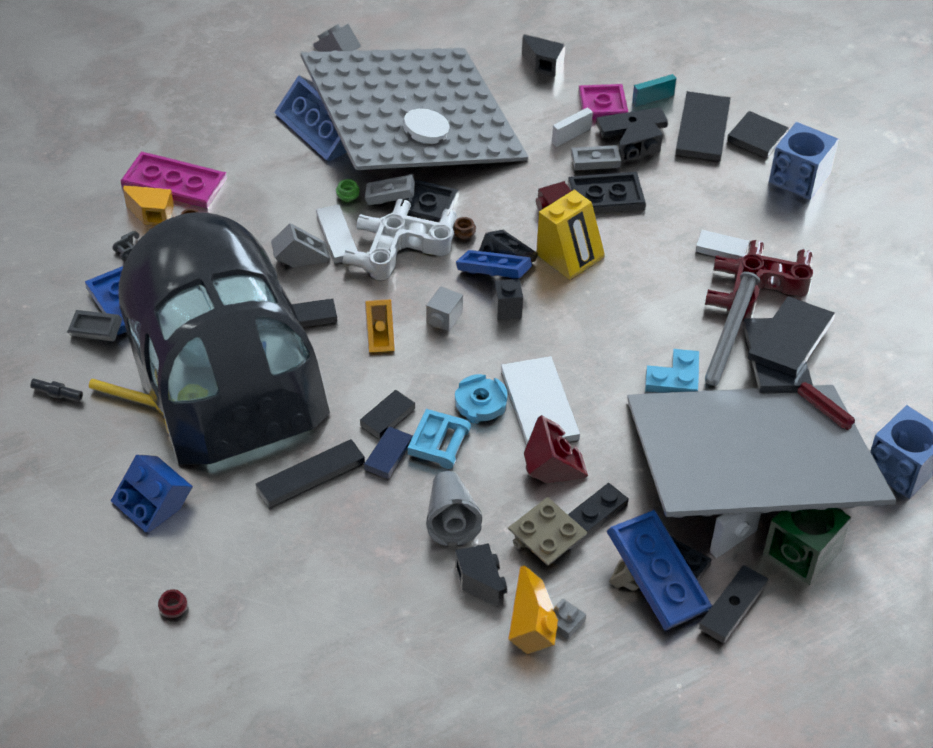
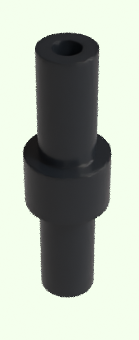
M33 378L30 384L32 389L46 392L49 396L58 399L64 397L80 402L83 397L82 391L65 387V384L56 381L50 383Z

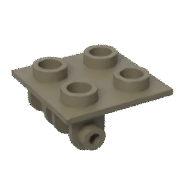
M546 497L508 527V530L515 535L513 544L516 548L528 547L547 565L551 564L588 533L549 497Z

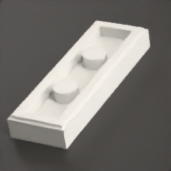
M340 205L316 209V215L334 263H340L343 260L346 248L357 251Z

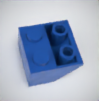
M136 454L111 502L145 532H151L181 509L193 486L158 456Z

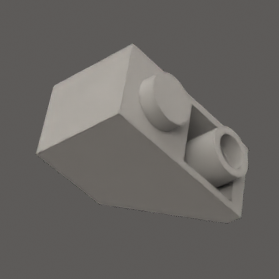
M339 24L318 35L319 40L313 43L314 48L320 52H331L334 50L353 51L361 47L349 24L342 27Z

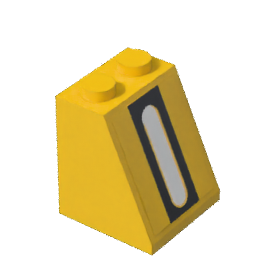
M576 190L571 191L539 211L536 252L539 253L538 256L569 280L605 258L592 202Z

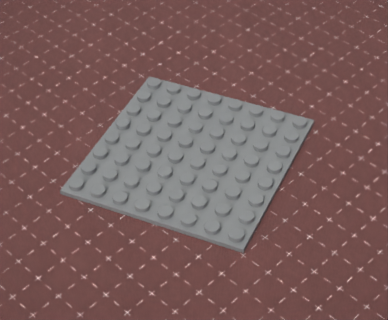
M465 48L301 52L300 57L355 170L528 161L529 159L525 149ZM420 108L429 109L441 114L449 122L450 128L447 138L445 140L441 139L439 143L435 144L414 140L411 138L412 134L406 133L403 129L406 113Z
M813 385L817 390L848 412L834 385ZM759 388L627 395L630 410L666 517L681 518L692 515L711 516L713 514L729 513L737 515L747 512L768 513L770 511H798L802 509L825 510L827 508H854L857 506L881 507L883 505L896 504V499L855 423L849 430L841 428L800 396L798 392L760 393Z

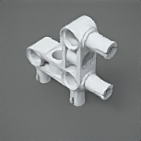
M398 199L393 213L384 217L375 218L360 214L357 220V229L377 234L370 251L367 253L346 248L342 263L363 268L373 279L382 281L390 277L396 265L398 250L402 248L417 249L423 251V253L436 256L447 255L451 251V241L454 236L453 225L457 218V213L451 210L448 217L449 209L443 210L439 223L407 216L411 207L410 202L404 200L401 206L402 199Z

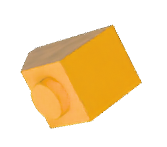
M391 299L365 301L369 353L395 351Z

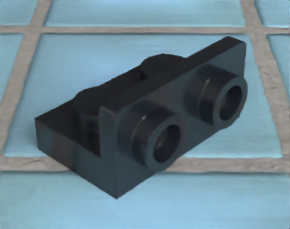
M503 229L486 232L479 251L530 257L531 263L536 261L539 254Z

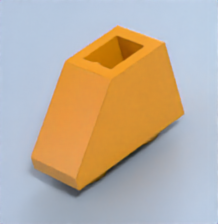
M136 186L123 187L126 207L144 225L156 226L171 218L174 208L171 189Z

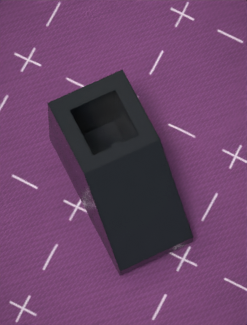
M524 34L522 37L523 57L535 72L556 77L564 62L565 44Z
M651 118L629 124L619 143L621 162L661 152L663 134Z
M489 543L455 550V568L462 590L496 607L503 606L504 594L508 592L505 577L499 576V559L496 553L492 554Z

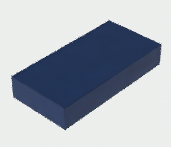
M389 426L364 463V470L389 479L407 452L413 435Z

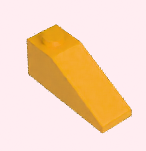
M524 565L519 570L508 640L526 654H530L555 645L558 619L543 580Z

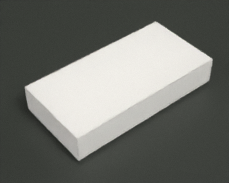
M587 107L554 124L552 144L558 147L590 130L593 111Z
M701 230L695 252L738 260V258L745 256L749 240Z

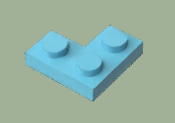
M673 349L672 368L647 365L645 392L672 393L698 391L699 351Z

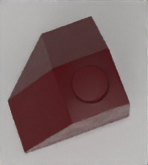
M543 415L537 418L523 453L528 474L546 484L588 477L581 452L576 446L572 449L569 442L562 437L566 433L559 424Z

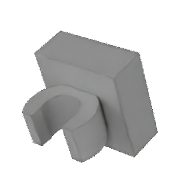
M562 599L554 607L558 619L556 632L569 639L586 621V614L565 599Z

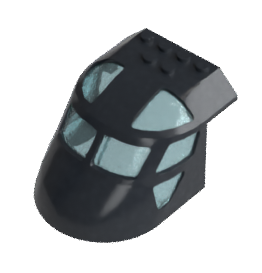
M196 212L178 215L150 229L140 238L129 253L119 281L121 314L140 380L144 389L164 414L175 457L179 465L213 464L313 430L330 414L313 346L298 321L291 301L279 283L278 274L265 249L244 226L232 219L212 213Z

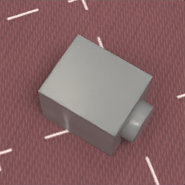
M440 286L426 305V323L450 331L463 312V294Z

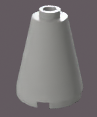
M444 471L437 474L433 479L426 520L428 534L441 545L448 546V543L457 542V545H463L473 540L480 533L482 513L460 477L455 472Z

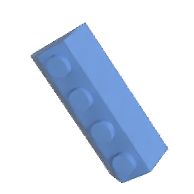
M298 75L274 113L323 158L331 161L347 153L314 83Z

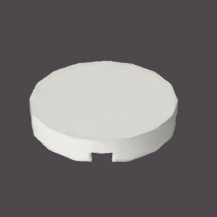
M419 108L406 113L403 121V129L406 133L412 134L411 138L427 144L439 143L441 139L445 140L450 128L449 122L444 116L429 109Z

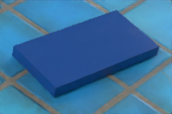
M655 510L614 525L606 531L665 631L707 613L711 609V602Z

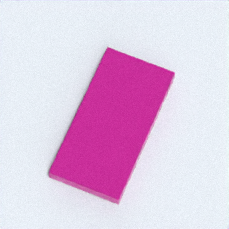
M141 151L120 181L121 187L136 186L171 189L173 200L208 209L225 183L227 174L226 172Z

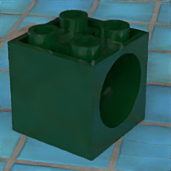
M840 508L780 511L771 520L763 555L808 585H811L841 552L852 517Z

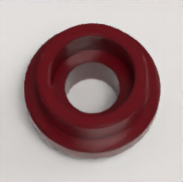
M176 589L165 591L158 601L160 613L169 618L182 615L188 606L186 596Z

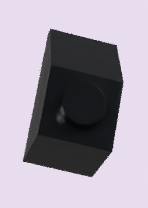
M520 279L492 280L490 285L497 320L522 318L523 293Z

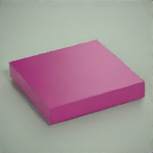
M623 84L579 86L578 93L581 109L583 110L588 107L593 111L592 120H596L597 117L628 112Z

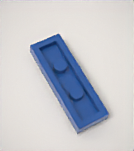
M468 250L456 261L457 270L489 274L490 276H505L511 279L522 277L532 267L530 257Z

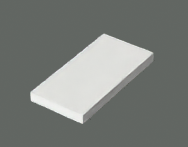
M551 356L501 365V372L526 445L536 420L541 415L559 424L566 433L562 437L568 442L580 440L579 429Z

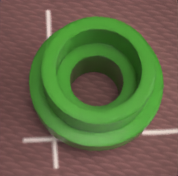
M351 179L340 181L336 188L337 197L345 201L356 199L360 193L357 183Z

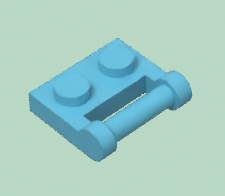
M426 409L408 446V455L439 463L445 469H452L456 462L455 455L464 436L471 429L470 422L462 418ZM448 428L453 429L455 432L446 452L439 450Z

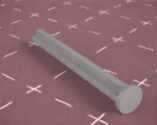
M742 272L740 275V286L705 375V383L716 386L720 381L754 287L760 282V278L754 273Z

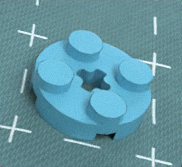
M471 375L464 378L459 383V388L455 391V406L470 423L492 420L503 415L506 411L507 389L496 378L493 381L486 379V375ZM477 395H481L482 398H487L485 400H478Z

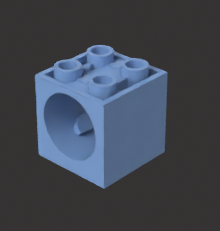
M795 122L775 147L769 183L811 200L831 174L839 139Z
M906 405L875 435L870 453L887 484L909 499L933 476V421Z

